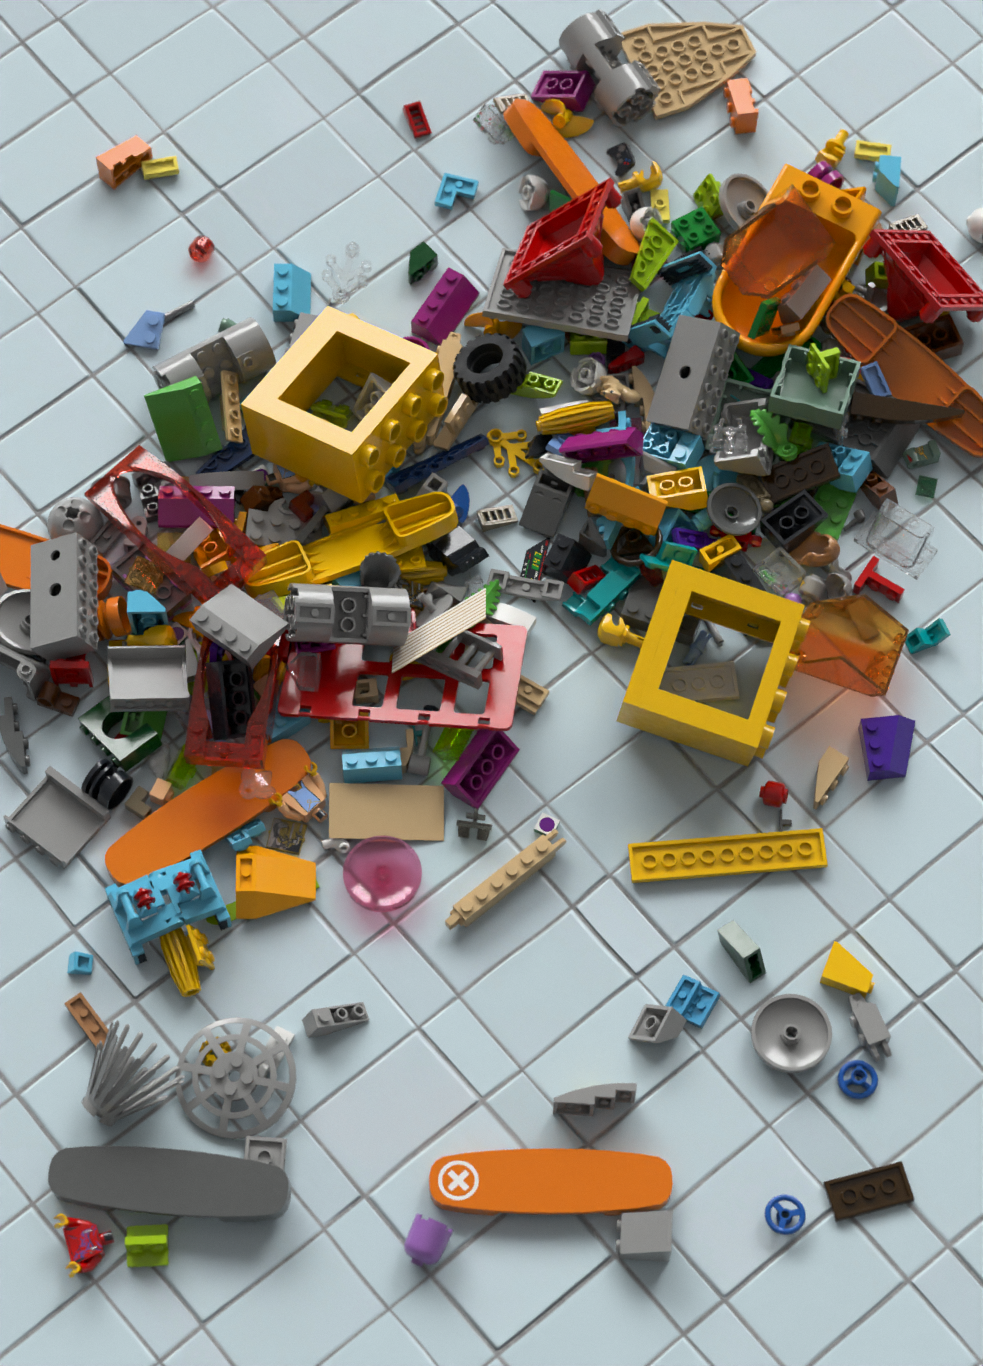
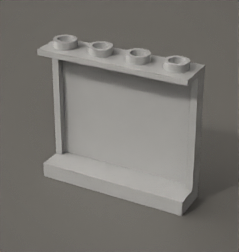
M185 645L108 647L110 712L189 710Z
M49 766L45 771L46 777L9 817L4 815L3 818L6 823L5 827L10 832H17L21 840L26 844L31 843L34 845V849L40 855H47L53 865L56 867L60 865L65 869L109 821L111 816L108 809Z

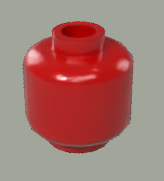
M767 781L765 786H761L759 797L762 798L764 805L780 808L783 804L787 803L789 789L786 788L784 783Z

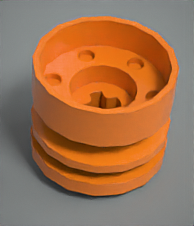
M122 596L108 598L106 603L103 600L98 601L97 617L99 623L97 625V634L99 641L111 639L113 634L115 637L129 635L132 630L127 615L125 599Z

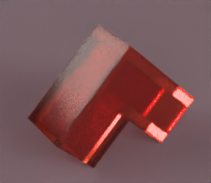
M306 490L289 502L288 508L305 523L313 517L314 510L310 506L313 505L315 497Z
M644 564L639 566L641 574L654 587L664 582L660 568L650 569Z

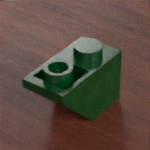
M424 241L410 251L408 283L410 285L415 281H420L427 272L433 271L438 265V255Z

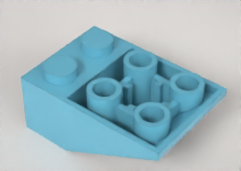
M652 423L643 438V451L676 467V471L695 467L705 450L700 435Z
M820 441L816 447L823 445L826 442ZM829 443L841 478L829 483L838 489L856 493L873 469L870 453Z

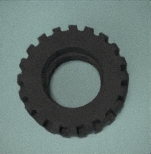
M487 333L485 336H477L475 340L468 341L467 345L460 349V353L456 355L455 362L453 363V374L463 393L467 394L474 402H483L484 404L500 402V399H506L511 393L514 394L517 391V387L522 385L527 373V364L516 342L504 334L494 333L492 335ZM499 363L493 370L481 373L486 367Z

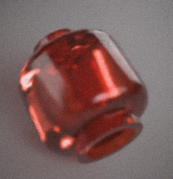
M202 235L197 236L188 248L191 259L196 262H206L215 250L212 240Z

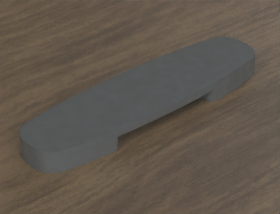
M130 1146L64 1148L52 1158L48 1172V1184L55 1196L61 1201L105 1211L117 1209L166 1216L218 1218L224 1222H254L276 1220L283 1216L288 1210L291 1199V1183L286 1173L280 1167L259 1161L197 1151Z

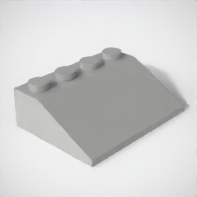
M233 584L201 605L190 618L197 631L252 669L289 626L288 622Z

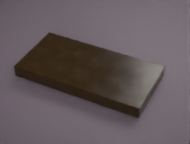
M827 442L798 454L794 460H784L772 465L771 474L760 477L764 488L770 494V500L773 505L793 498L804 489L810 491L841 478L830 445Z
M902 1161L824 1181L823 1183L835 1222L910 1203L915 1200Z

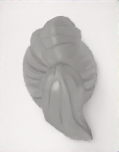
M836 559L830 564V575L827 576L824 584L826 585L827 598L837 606L843 607L852 602L853 599L852 575L849 571L839 567V561Z

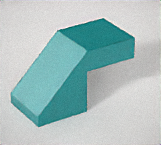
M938 618L925 629L915 628L903 637V640L909 652L915 654L938 645L951 634L944 620Z

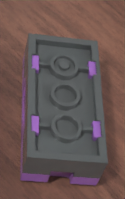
M140 544L111 567L113 578L128 592L135 590L147 591L166 608L169 622L174 618L173 614L178 609L184 610L192 603L191 592ZM146 562L156 565L165 573L161 580L160 577L158 579L156 574L151 573L149 568L148 571L150 573H144ZM136 563H140L143 565V568H141L139 565L135 566V570H141V572L136 573L132 570ZM130 572L138 575L136 578L141 582L143 581V583L136 586L135 583H132V585L126 583ZM149 575H153L150 577L148 583L146 584ZM155 586L153 591L150 592L151 587Z

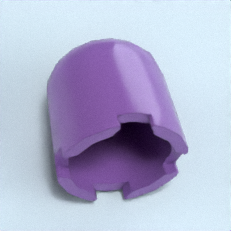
M416 1213L405 1240L404 1249L406 1254L412 1258L411 1262L420 1267L423 1266V1263L433 1265L441 1258L454 1230H446L447 1226L432 1218H428V1220L421 1219L423 1215Z

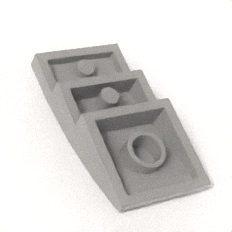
M637 1083L594 1085L554 1097L553 1114L593 1116L594 1108L614 1110L615 1102L634 1103Z

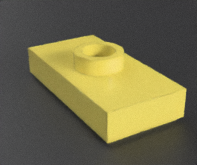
M856 140L854 158L879 162L880 155H891L892 145Z
M176 156L141 162L144 180L179 174Z
M668 189L650 190L651 208H656L659 211L663 223H670Z

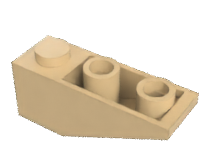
M830 746L819 760L813 803V808L816 810L820 804L823 806L829 797L827 795L828 792L835 790L839 783L837 779L840 775L844 776L849 769L847 765L849 758Z

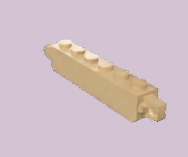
M450 332L447 339H443L441 346L438 345L436 350L439 357L440 370L444 373L443 389L444 396L448 398V402L456 380L453 374V363L455 362L456 355L460 353L459 351L463 347L460 344L461 334ZM444 414L440 418L434 417L427 425V432L424 438L419 443L413 442L415 454H423L426 445L434 443Z
M556 829L545 836L541 835L454 904L453 910L450 911L451 916L445 920V925L451 930L458 924L465 927L472 924L555 857L556 851L564 846L567 841L561 838L554 844L550 842L559 833Z

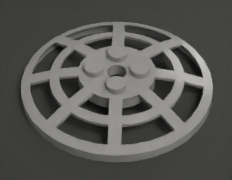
M239 1017L216 1021L196 1033L180 1055L177 1064L180 1069L176 1072L175 1078L180 1076L182 1071L193 1072L192 1082L196 1094L194 1099L186 1103L181 1084L176 1086L179 1102L191 1121L211 1135L228 1139L254 1136L274 1125L289 1107L295 1092L297 1079L293 1055L282 1037L262 1022ZM244 1023L240 1034L226 1035L216 1039L211 1032V1029L224 1024ZM253 1025L266 1031L279 1044L267 1049L260 1041L249 1037L251 1026ZM204 1035L209 1044L201 1051L195 1064L184 1063L185 1057L192 1045ZM238 1040L235 1052L224 1053L219 1045L223 1042ZM246 1042L256 1046L262 1053L251 1059L248 1055L244 1054ZM213 1049L218 1059H216L212 1067L202 1066L201 1063L204 1057ZM282 1051L286 1055L289 1066V1083L276 1081L277 1070L273 1056ZM266 1060L270 1067V1079L259 1077L257 1066ZM238 1071L240 1073L239 1079L235 1082L230 1081V1073ZM199 1074L210 1075L211 1086L201 1092L199 1087ZM257 1085L268 1087L265 1095L256 1104L251 1094L255 1091ZM274 1089L286 1091L285 1098L280 1107L270 1118L266 1119L260 1109L269 1101ZM217 1093L224 1099L222 1110L213 1107L206 1099ZM244 1099L249 1109L241 1112H230L232 1101ZM202 1104L209 1112L221 1117L219 1129L212 1128L203 1123L194 1115L192 1110ZM254 1114L260 1124L244 1131H227L229 1119H240Z

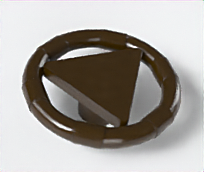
M623 525L610 549V553L613 559L621 565L627 567L643 565L645 563L641 559L630 560L624 557L648 553L646 554L648 556L655 557L663 543L662 532L658 527L653 548L640 530ZM627 532L625 536L626 542L620 551L617 552L618 540Z

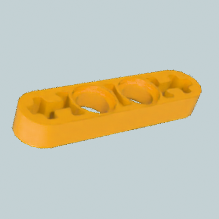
M225 560L199 570L201 579H205L227 570L228 567Z

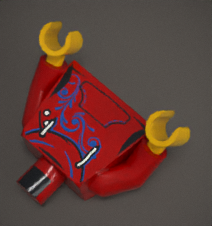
M64 1214L56 1215L54 1219L60 1220V1223H56L54 1227L56 1229L62 1226L66 1227L62 1229L71 1262L65 1269L70 1268L73 1270L68 1276L72 1278L77 1273L93 1271L105 1256L103 1246L114 1243L112 1232L108 1231L99 1234L97 1225L90 1221L66 1217Z

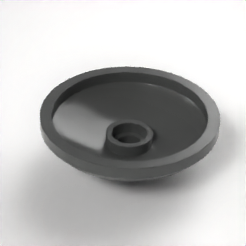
M725 483L719 485L711 492L707 500L706 508L709 519L717 529L733 536L746 535L753 531L760 522L762 515L760 502L750 489L741 484Z

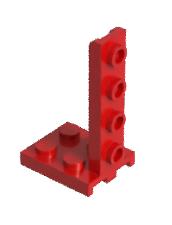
M86 654L67 658L66 660L57 659L50 661L49 668L54 684L58 686L59 684H70V687H78V684H89V688H93L94 680L89 661H86Z

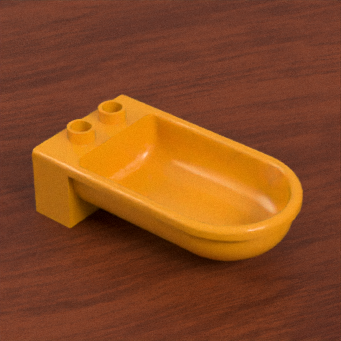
M785 164L715 284L712 295V311L715 321L721 322L739 332V343L736 347L755 356H778L786 353L789 344L799 347L803 345L817 329L852 265L858 266L864 256L863 245L870 238L869 233L873 229H877L882 214L881 210L789 164ZM818 265L832 279L801 320L791 322L799 323L800 330L795 331L796 335L778 338V335H772L770 329L769 333L755 339L747 337L761 302L773 297L781 299L783 295L792 289L791 285L802 276L801 272L804 268ZM778 311L771 328L783 325Z

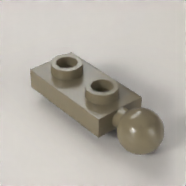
M751 474L737 475L736 482L750 489L758 498L762 513H770L773 510L770 494L757 476Z

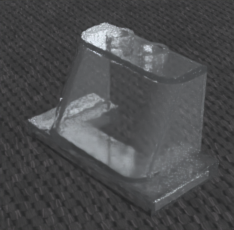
M888 498L883 502L878 512L874 511L854 537V542L916 580L938 551V549L930 545L935 527Z

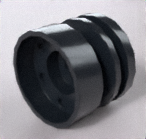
M102 759L89 771L82 783L81 789L93 799L97 798L98 803L111 811L126 798L133 785V778L122 770L118 771V768L108 759Z

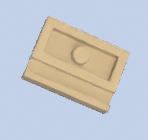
M521 675L516 705L535 716L537 710L540 709L548 697L549 690Z

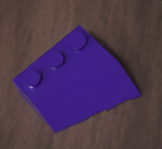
M901 715L860 719L858 730L867 781L906 777L915 720Z

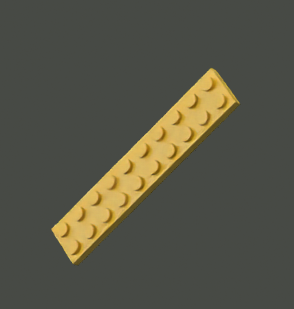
M823 828L628 844L632 883L826 868L828 865Z

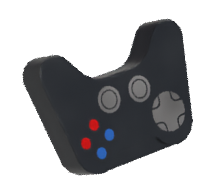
M621 143L607 150V155L615 157L618 166L615 171L617 177H623L635 166V158L628 144Z

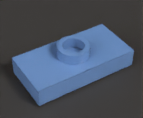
M877 361L860 368V373L870 394L884 397L892 395Z
M570 433L556 434L549 441L545 449L553 454L563 456L559 453V448L568 437H573L574 435Z

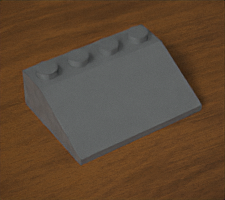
M641 575L633 584L621 612V618L625 625L647 632L664 582ZM693 604L691 605V607L702 610V608L693 606ZM684 613L675 642L688 646L694 643L702 619Z

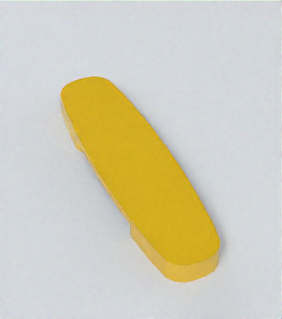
M431 492L389 504L384 508L385 516L339 531L308 543L305 546H301L300 542L296 540L283 543L247 560L242 565L240 574L245 590L255 600H267L290 594V591H288L290 583L322 584L360 571V563L370 552H385L387 555L396 557L453 531L457 527L459 521L454 502L447 493ZM386 519L385 523L377 524L382 520Z

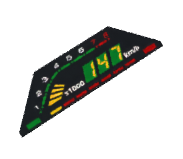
M546 538L526 550L520 577L541 581L543 562L547 555L550 538Z

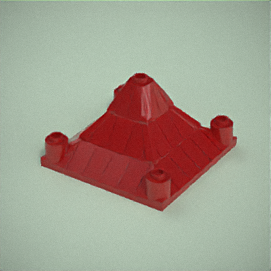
M611 177L527 226L503 283L507 290L511 289L518 298H526L532 293V285L529 282L534 280H565L588 286H596L603 281V245L600 243L604 219L603 211L605 206L608 209L617 208L621 204L622 196L614 188L615 182Z
M873 229L869 233L870 238L863 245V252L869 258H877L880 254L884 258L883 264L889 284L887 290V312L896 322L920 316L923 322L934 323L943 311H966L967 318L973 323H979L983 319V290L931 231Z

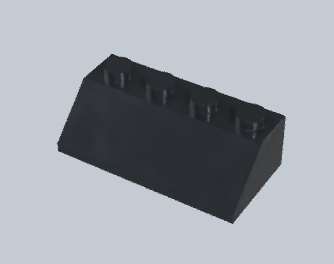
M740 551L726 557L710 571L712 574L767 592ZM748 623V625H747V626L752 627V628H755V629H758V628H759V627H753V626L749 625V623Z
M239 659L205 663L213 740H227L259 735L251 668Z

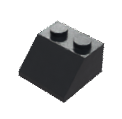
M558 533L543 562L542 574L567 584L573 572L587 568L592 555L576 540Z

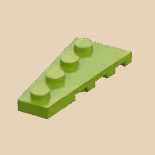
M653 217L648 221L629 281L641 292L646 290L679 242Z

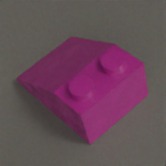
M543 71L530 97L532 100L541 103L550 99L560 100L564 104L565 109H569L572 112H583L596 84L588 71Z

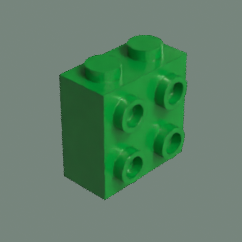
M702 206L671 221L670 233L679 241V246L684 253L698 246H701L704 251L708 244L720 242L721 232Z

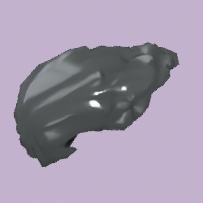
M370 552L360 563L361 587L396 588L395 584L401 575L400 567L396 563L397 560L385 552Z

